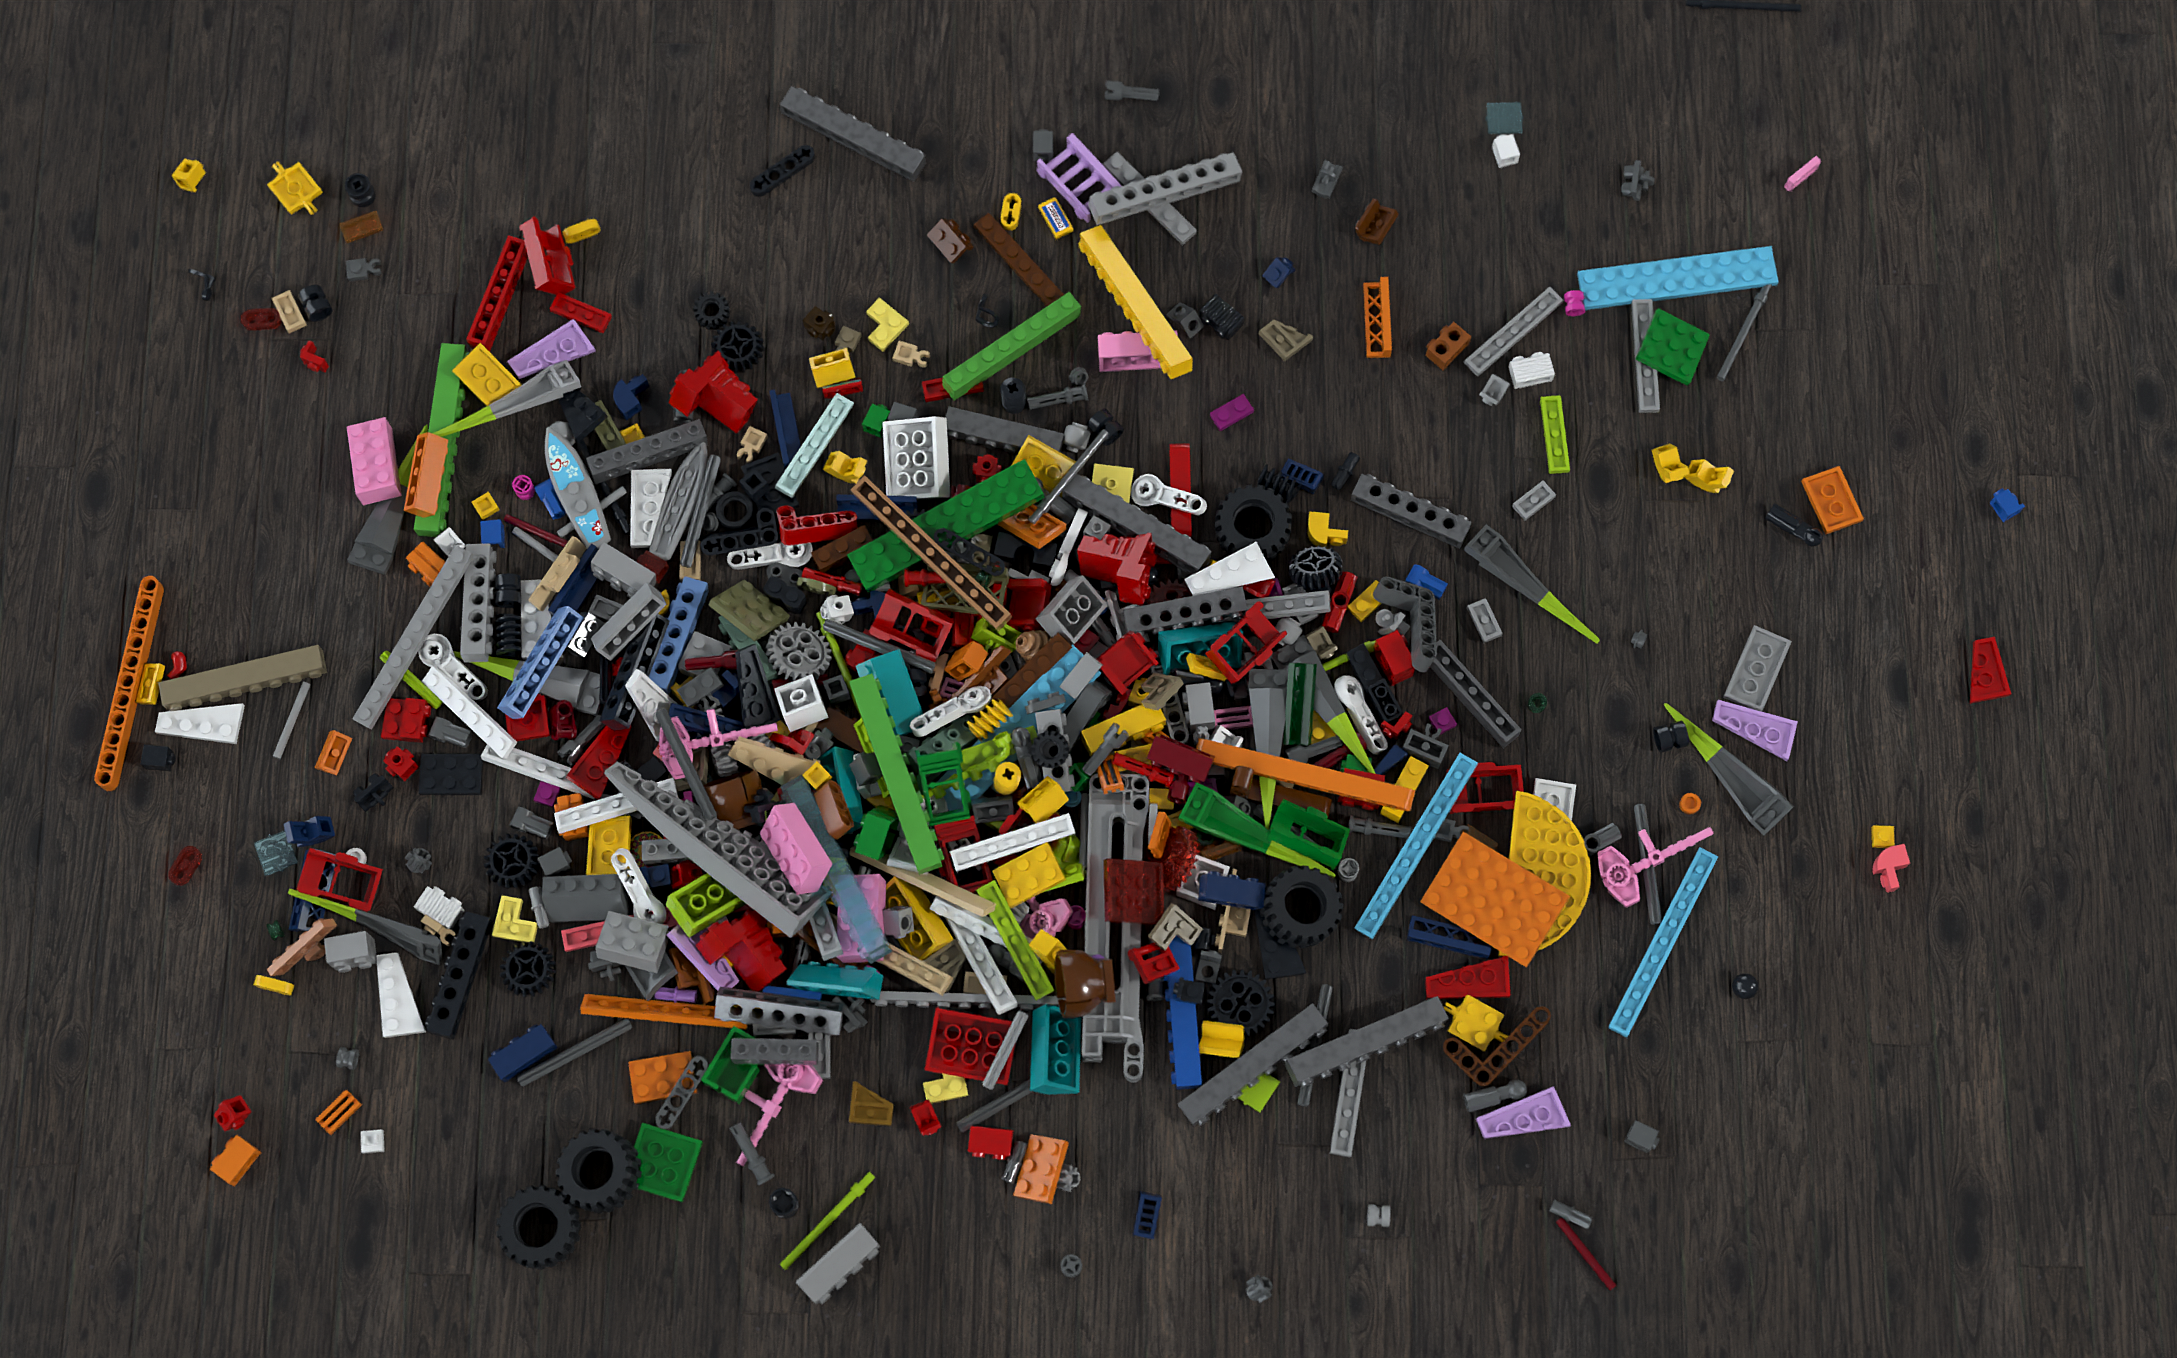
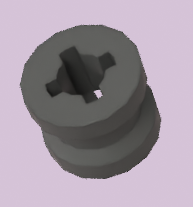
M340 1047L336 1066L338 1068L348 1067L350 1070H355L359 1060V1050H347L345 1047Z
M1070 1254L1062 1259L1061 1270L1063 1274L1067 1277H1076L1080 1274L1082 1263L1079 1257Z

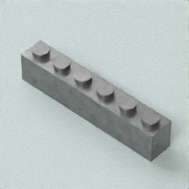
M948 406L945 418H947V438L957 440L959 438L969 444L980 443L990 449L1001 448L1007 453H1019L1027 436L1030 435L1061 453L1063 433Z
M1441 640L1437 641V656L1430 666L1431 669L1504 749L1519 736L1521 732L1520 727Z

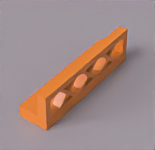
M1380 277L1379 282L1363 284L1367 358L1390 357L1392 351L1388 277ZM1379 288V295L1373 299L1368 294V289ZM1373 305L1380 309V313L1376 317L1369 313V309ZM1374 323L1381 327V331L1377 335L1370 331V327ZM1377 341L1382 346V352H1371V345Z

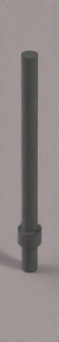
M1772 285L1762 286L1760 292L1756 294L1753 300L1754 304L1717 376L1718 380L1724 381L1761 306L1765 304L1768 298L1767 294Z
M1103 429L1046 499L1040 501L1036 511L1028 519L1029 522L1035 524L1043 514L1049 511L1050 505L1107 438L1109 433Z

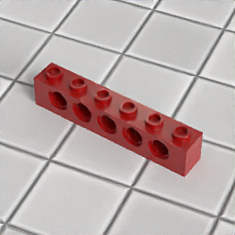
M509 235L507 237L466 339L472 349L479 343L489 352L492 348L528 258L525 243L522 239Z

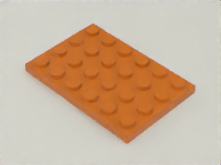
M1463 832L1420 902L1527 968L1570 899V896Z

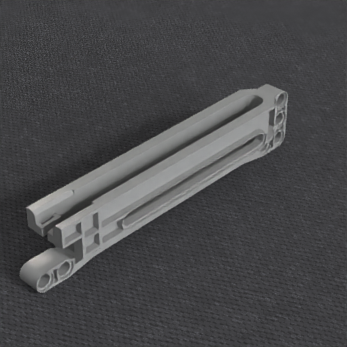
M1103 773L1106 784L1109 785L1107 775ZM1094 774L1089 782L1085 953L1090 956L1102 955L1104 958L1109 959L1112 828L1115 824H1121L1124 827L1121 985L1118 990H1115L1116 1002L1106 1003L1101 1001L1088 1015L1083 1016L1082 1062L1101 1063L1103 1043H1126L1124 1048V1077L1129 1082L1134 1083L1139 1081L1143 1074V1039L1139 1022L1140 974L1134 962L1128 958L1127 953L1132 948H1140L1142 851L1143 835L1149 810V780L1141 774H1120L1125 784L1124 790L1116 789V792L1110 790L1108 794H1104L1102 788L1097 789L1093 786L1096 781H1099L1098 774ZM1111 774L1113 782L1115 784L1117 782L1115 774ZM1137 782H1143L1145 788L1139 790L1134 785ZM1142 802L1145 807L1138 810L1134 807V804ZM1131 1046H1137L1140 1052L1137 1055H1131L1128 1049ZM1130 1067H1136L1139 1070V1074L1137 1076H1130L1127 1070Z

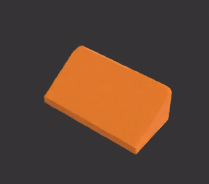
M335 730L330 731L315 768L337 776L352 738Z

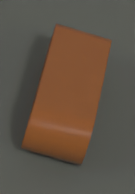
M829 780L814 793L828 833L833 838L839 839L854 826V822L840 786L835 781Z

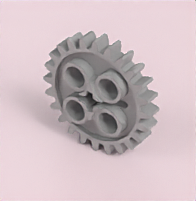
M794 622L793 627L789 623H786L785 628L780 625L778 630L775 629L772 635H770L766 645L768 649L766 655L770 656L768 663H774L772 669L778 668V675L785 673V679L791 676L792 681H795L797 678L801 679L812 674L817 680L820 675H824L832 658L829 656L831 649H827L829 642H823L825 636L819 637V630L813 632V626H810L808 629L805 628V623L801 627H798L797 622Z

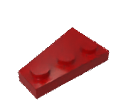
M1995 637L1975 640L1973 642L1970 704L2010 696L2011 691Z

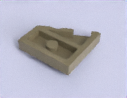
M1276 320L1271 321L1259 331V335L1284 361L1313 340L1312 335L1308 334L1306 336L1296 332V328L1285 326Z
M955 938L923 962L952 976L953 980L945 992L948 993L967 957Z

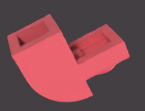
M1905 844L1885 849L1873 863V875L1882 874L1880 876L1881 884L1886 888L1887 893L1893 892L1900 887L1895 870L1906 868L1910 864Z

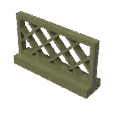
M958 563L1003 606L1006 586L1009 582L1008 568H1005L1002 575L992 576L972 564ZM927 565L928 572H934V571ZM991 566L993 568L992 572L994 573L997 570L1001 571L1002 569L1000 567ZM940 583L935 587L932 584H928V586L924 587L921 604L930 609L979 614L972 607H968L966 601L947 583ZM994 583L1002 584L1001 589L995 593L989 588ZM947 585L951 592L942 597L938 590ZM935 593L939 600L934 603H928L927 597ZM955 595L959 602L955 605H948L946 600Z

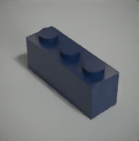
M1208 871V874L1200 876L1198 901L1259 910L1264 906L1266 884L1259 883V879L1256 878L1242 880L1239 879L1240 876L1227 875L1225 877L1220 876V872Z
M536 1024L527 1030V1034L522 1037L517 1036L509 1042L510 1045L504 1049L499 1048L491 1054L492 1057L488 1060L499 1078L505 1083L558 1047L542 1024L539 1026Z

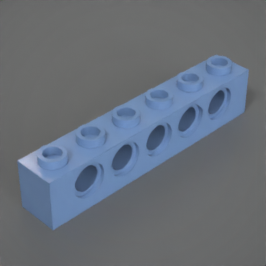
M684 576L682 583L679 582L677 586L676 600H672L669 611L671 613L669 618L666 617L670 622L649 678L668 696L679 671L677 666L692 637L709 592L708 583ZM688 598L693 599V600H692L691 602H689V603H685V602H684L685 599H688ZM680 616L686 617L684 620H677ZM672 634H679L677 638L670 637ZM667 651L673 652V653H672L671 655H669V656H664V655H663V654H664L665 652H667ZM659 669H665V670H666V671H665L664 673H662V674L656 673Z
M569 606L556 610L497 708L512 719L524 718L582 622L583 616Z

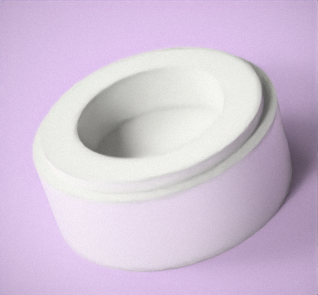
M352 848L347 851L346 854L357 857L359 863L366 864L367 857L361 849Z

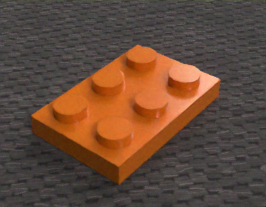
M1840 466L1809 476L1801 481L1825 535L1863 521L1864 518Z
M1031 505L997 524L1038 549L1066 531V523L1049 513L1043 514L1035 524L1029 522L1028 519L1037 509L1035 505Z
M691 1051L628 1062L634 1104L667 1099L692 1060ZM690 1070L687 1071V1073H691L695 1076L694 1070L693 1072H691ZM686 1077L682 1080L684 1088L690 1089L693 1087L694 1082L691 1078ZM697 1087L692 1094L697 1093Z
M1031 1134L1014 1196L1052 1204L1069 1143L1064 1140Z

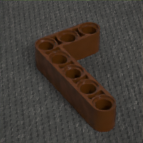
M1236 766L1230 795H1237L1256 805H1262L1260 780L1253 779L1254 770L1245 766ZM1275 785L1272 809L1277 810L1281 801L1285 799L1305 809L1311 806L1329 816L1332 800L1324 796Z
M1543 1006L1535 1008L1483 1063L1457 1038L1452 1037L1445 1040L1443 1044L1444 1052L1477 1085L1482 1087L1488 1086L1549 1023L1551 1013L1548 1008ZM1538 1011H1544L1548 1016L1547 1020L1539 1022L1535 1014ZM1530 1026L1533 1029V1034L1530 1037H1524L1521 1034L1522 1027ZM1453 1041L1458 1044L1459 1049L1457 1052L1450 1053L1447 1051L1446 1047L1449 1042ZM1509 1041L1517 1042L1519 1047L1516 1052H1509L1507 1050L1506 1044ZM1466 1056H1470L1474 1060V1065L1470 1068H1465L1462 1065V1059ZM1501 1056L1504 1059L1503 1066L1499 1068L1492 1065L1493 1057ZM1480 1071H1486L1489 1074L1487 1082L1482 1083L1478 1081L1477 1075Z

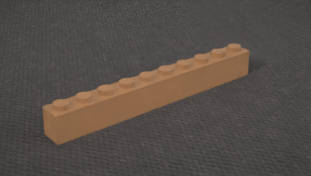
M865 475L851 489L854 496L993 628L999 632L1012 618L1011 614Z

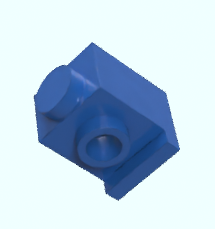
M2004 488L1993 494L1994 498L1990 502L2003 522L2019 514L2025 507L2023 503L2018 504L2015 494L2011 493L2009 489L2004 490Z

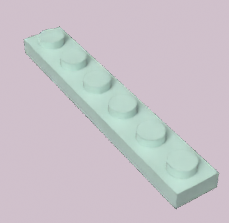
M836 393L775 485V489L791 498L794 497L853 407L854 402Z

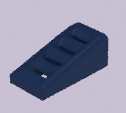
M1291 459L1287 460L1281 470V478L1284 479L1288 475L1289 482L1295 479L1296 486L1302 483L1301 488L1313 495L1324 476L1323 473ZM1290 466H1292L1294 469L1291 474H1286ZM1297 470H1300L1301 472L1298 477H1294ZM1304 473H1305V474H1307V477H1306L1305 480L1303 481V480H1301V478H1302V476H1303ZM1313 477V482L1311 484L1308 483L1310 478Z
M1394 745L1374 769L1375 774H1386L1403 762L1408 754L1398 745Z
M1141 1191L1133 1235L1154 1239L1162 1195ZM1144 1199L1155 1201L1156 1205L1144 1203ZM1145 1208L1155 1211L1154 1214L1142 1212V1209ZM1141 1217L1153 1219V1222L1142 1221L1140 1219ZM1139 1225L1151 1227V1231L1139 1229Z

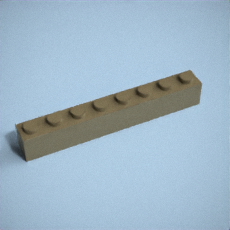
M314 645L158 682L162 705L168 711H178L186 706H200L202 702H218L223 697H238L242 693L249 691L254 693L266 687H280L282 683H297L302 681L303 678H318L322 674L327 673L323 650L319 645Z

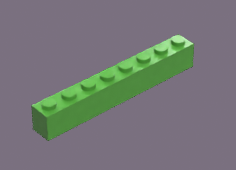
M1068 292L944 375L942 386L955 401L967 393L968 390L979 385L981 381H985L1080 317L1081 305Z

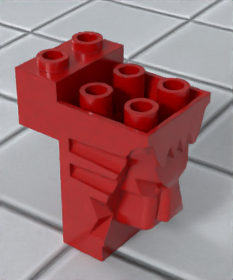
M717 351L713 356L709 355L705 359L702 367L698 366L694 371L688 369L684 374L680 373L674 381L676 385L670 391L671 398L669 404L687 417L700 406L735 433H738L748 422L758 399L749 392L750 386L740 381L737 375L728 368V363L721 356V353Z
M1152 533L1140 534L1135 538H1123L1122 536L1117 537L1112 534H1105L1101 540L1094 536L1084 535L1077 549L1081 575L1116 583L1120 601L1143 606L1145 599H1148L1151 593V587L1148 586L1150 569L1155 566L1157 559L1156 555H1154L1155 542L1152 541Z
M750 908L741 915L742 917L736 918L730 923L727 919L721 924L718 921L715 922L706 932L699 936L701 940L695 946L710 965L725 955L752 991L760 992L786 970V967L781 959H779V956L782 954V948L773 941L769 929L765 926L767 924L766 918Z

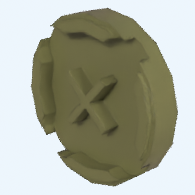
M798 577L797 587L802 586L804 590L821 595L829 592L828 596L835 595L836 587L827 583Z

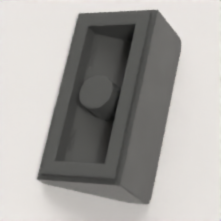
M1012 795L971 800L976 824L1006 820L1009 815H1015Z

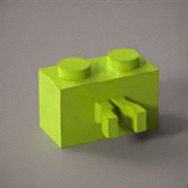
M982 617L977 621L971 638L984 645V650L987 652L988 649H991L992 653L995 648L1001 645L1013 652L1016 650V639L1022 633L1007 624L998 632Z

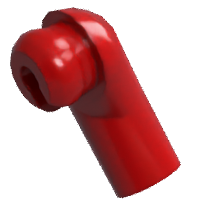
M175 651L171 655L174 668L167 675L170 679L179 678L187 669L185 655L182 652Z

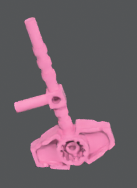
M709 709L706 711L711 730L710 737H701V739L696 738L690 741V735L677 716L670 717L691 761H693L692 749L708 747V745H712V747L724 745V742L736 741L739 736L743 738L756 737L760 734L778 731L777 724L773 723L722 734L719 732L715 709ZM661 728L659 751L660 755H662V761L675 780L685 778Z
M1708 827L1660 851L1659 849L1656 850L1646 830L1643 829L1638 834L1649 853L1648 858H1643L1640 862H1635L1630 866V861L1612 846L1599 851L1598 862L1600 876L1603 879L1602 882L1608 888V892L1627 908L1640 901L1637 873L1641 872L1644 868H1649L1650 865L1655 867L1663 863L1665 858L1695 845V843L1714 833Z
M1034 896L1026 901L1033 913H1027L1020 924V928L1024 935L1031 939H1034L1041 929L1054 937L1056 932H1062L1068 923V919L1072 916L1073 910L1066 899H1057L1039 904Z
M764 1064L774 1080L781 1084H779L777 1092L774 1093L772 1101H766L750 1090L745 1094L746 1099L760 1106L762 1111L765 1112L761 1120L758 1121L756 1129L751 1133L750 1139L755 1148L758 1140L763 1135L762 1133L768 1127L770 1119L772 1117L776 1118L782 1107L779 1106V1103L782 1102L783 1096L789 1089L816 1094L823 1080L812 1065ZM742 1151L737 1163L744 1166L747 1159Z

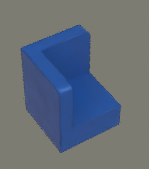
M501 519L480 521L481 543L499 544L500 548H505L504 525Z

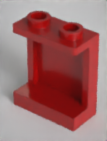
M1043 578L1009 579L1006 587L1012 590L1009 613L1012 618L1006 624L1018 631H1044L1036 617L1049 604L1052 585Z
M1131 630L1096 658L1102 664L1099 670L1121 695L1128 690L1127 686L1151 666L1159 664L1156 660L1157 654L1152 648L1147 649L1143 644L1145 639L1139 632L1135 634Z

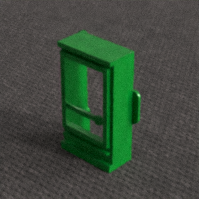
M959 742L952 743L953 749L920 755V751L915 750L919 774L916 776L918 791H920L921 795H924L926 810L930 818V826L970 819L969 811L972 809L969 791L964 787L960 765L963 762V756ZM956 769V779L936 783L930 782V784L926 782V774ZM958 782L963 808L933 814L928 788Z
M1283 799L1275 812L1266 840L1270 842L1271 840L1284 847L1328 867L1330 866L1331 870H1334L1342 858L1350 829L1327 819L1328 815L1311 806L1305 809ZM1293 823L1302 826L1300 837L1290 831ZM1308 829L1333 840L1332 850L1304 839V833Z

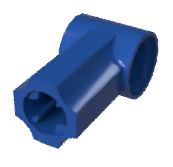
M550 478L534 486L541 502H544L553 520L565 516L566 512Z
M1413 565L1404 581L1429 589L1438 600H1440L1448 583L1430 575L1429 571L1420 565Z

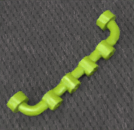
M1007 731L999 733L993 739L997 747H1002V752L996 756L988 757L978 765L974 764L968 767L966 771L962 772L963 781L971 778L972 781L979 780L983 776L982 771L988 768L990 772L996 771L1000 762L1004 761L1010 754L1011 747L1009 742L1012 739ZM957 773L950 776L947 780L956 779ZM955 782L929 788V797L934 796L936 799H941L947 794L946 789L953 787L954 790H959V783ZM916 783L913 784L915 791L917 792L918 785Z

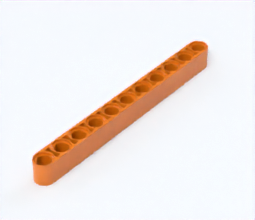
M153 576L144 577L140 583L96 768L95 782L106 791L115 790L119 784L137 708L136 698L144 666L148 661L163 597L164 587ZM156 584L153 590L148 591L151 585ZM151 603L150 608L144 610L145 605ZM143 622H147L146 626L140 629V625ZM142 641L141 646L135 648L136 643ZM138 660L137 665L131 667V663ZM133 679V683L130 686H126V683ZM124 699H129L126 705L121 706ZM121 718H124L123 723L117 725V721ZM117 737H120L119 742L115 745H112L113 740ZM111 757H115L114 762L108 764V760ZM107 776H110L109 782L103 784V780Z
M1198 738L1196 749L1215 756L1213 765L1233 770L1236 769V766H1245L1253 769L1254 775L1410 812L1415 795V790L1207 739Z

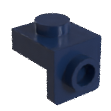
M1276 257L1262 276L1275 288H1279L1289 274L1294 273L1296 269L1292 267L1293 263L1288 258Z

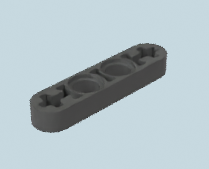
M697 1055L690 1061L656 1115L657 1126L662 1129H668L674 1124L708 1069L709 1062L707 1058ZM700 1060H702V1065L705 1068H700L696 1073V1075L700 1076L699 1079H697L693 1074L687 1073L688 1070L693 1072V1070L695 1069L696 1065L694 1064V1061L699 1062ZM686 1077L691 1078L694 1082L693 1087L690 1089L682 1086V1080ZM674 1095L680 1096L683 1100L682 1105L679 1107L673 1106L671 1104V1097ZM666 1105L671 1110L677 1111L676 1115L672 1112L669 1116L670 1123H661L662 1118L660 1115L665 1116L669 1110L665 1109Z

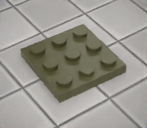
M746 580L715 596L708 604L754 642L787 622L790 617L783 608L777 606Z

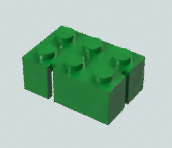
M879 805L868 811L867 815H863L860 826L863 827L861 834H857L854 841L856 853L879 860L891 851L896 834L888 830L889 828L897 829L899 818L896 810Z
M733 1026L701 1081L706 1086L719 1093L721 1092L725 1097L740 1105L760 1071L758 1065L763 1066L764 1064H734L732 1062V1038L756 1039Z

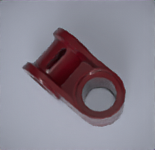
M561 700L548 711L550 735L553 740H558L559 738L574 740L577 728L574 720L573 706L569 701Z

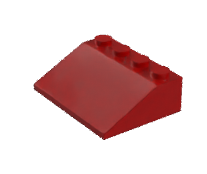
M936 1008L925 1071L984 1081L1013 1021ZM1016 1042L996 1081L998 1084L1008 1085Z

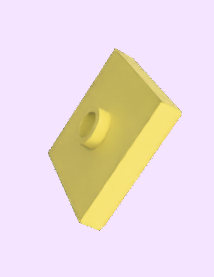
M1094 463L1092 483L1103 486L1111 494L1119 495L1125 502L1129 503L1134 468Z

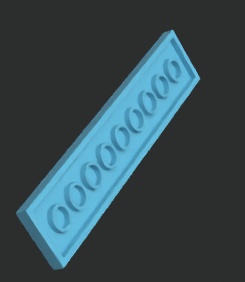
M1771 246L1583 270L1577 273L1580 291L1584 293V300L1582 302L1585 305V310L1631 304L1633 299H1652V301L1758 288L1768 284L1773 286L1779 282Z
M1072 644V648L1009 708L1013 716L1005 715L1007 722L1004 723L999 720L1001 727L993 726L995 732L990 733L987 731L989 737L987 739L981 737L982 742L978 740L973 746L993 740L996 735L1004 731L1010 734L1018 727L1027 728L1034 725L1038 736L1035 712L1031 714L1026 713L1025 706L1028 705L1027 701L1036 698L1042 701L1048 699V694L1059 691L1060 695L1064 694L1065 703L1037 712L1061 709L1063 713L1076 699L1059 686L1084 655ZM1098 670L1090 682H1094L1102 673ZM1016 753L1008 756L1000 764L1004 762L1014 763L1018 759ZM988 768L982 771L983 776L979 780L972 781L971 778L963 781L965 789L969 791L971 800L978 799L994 783L995 772H990ZM956 769L948 770L937 782L945 781L953 774H956ZM953 787L946 789L947 794L944 796L948 810L962 809L960 789L954 790Z

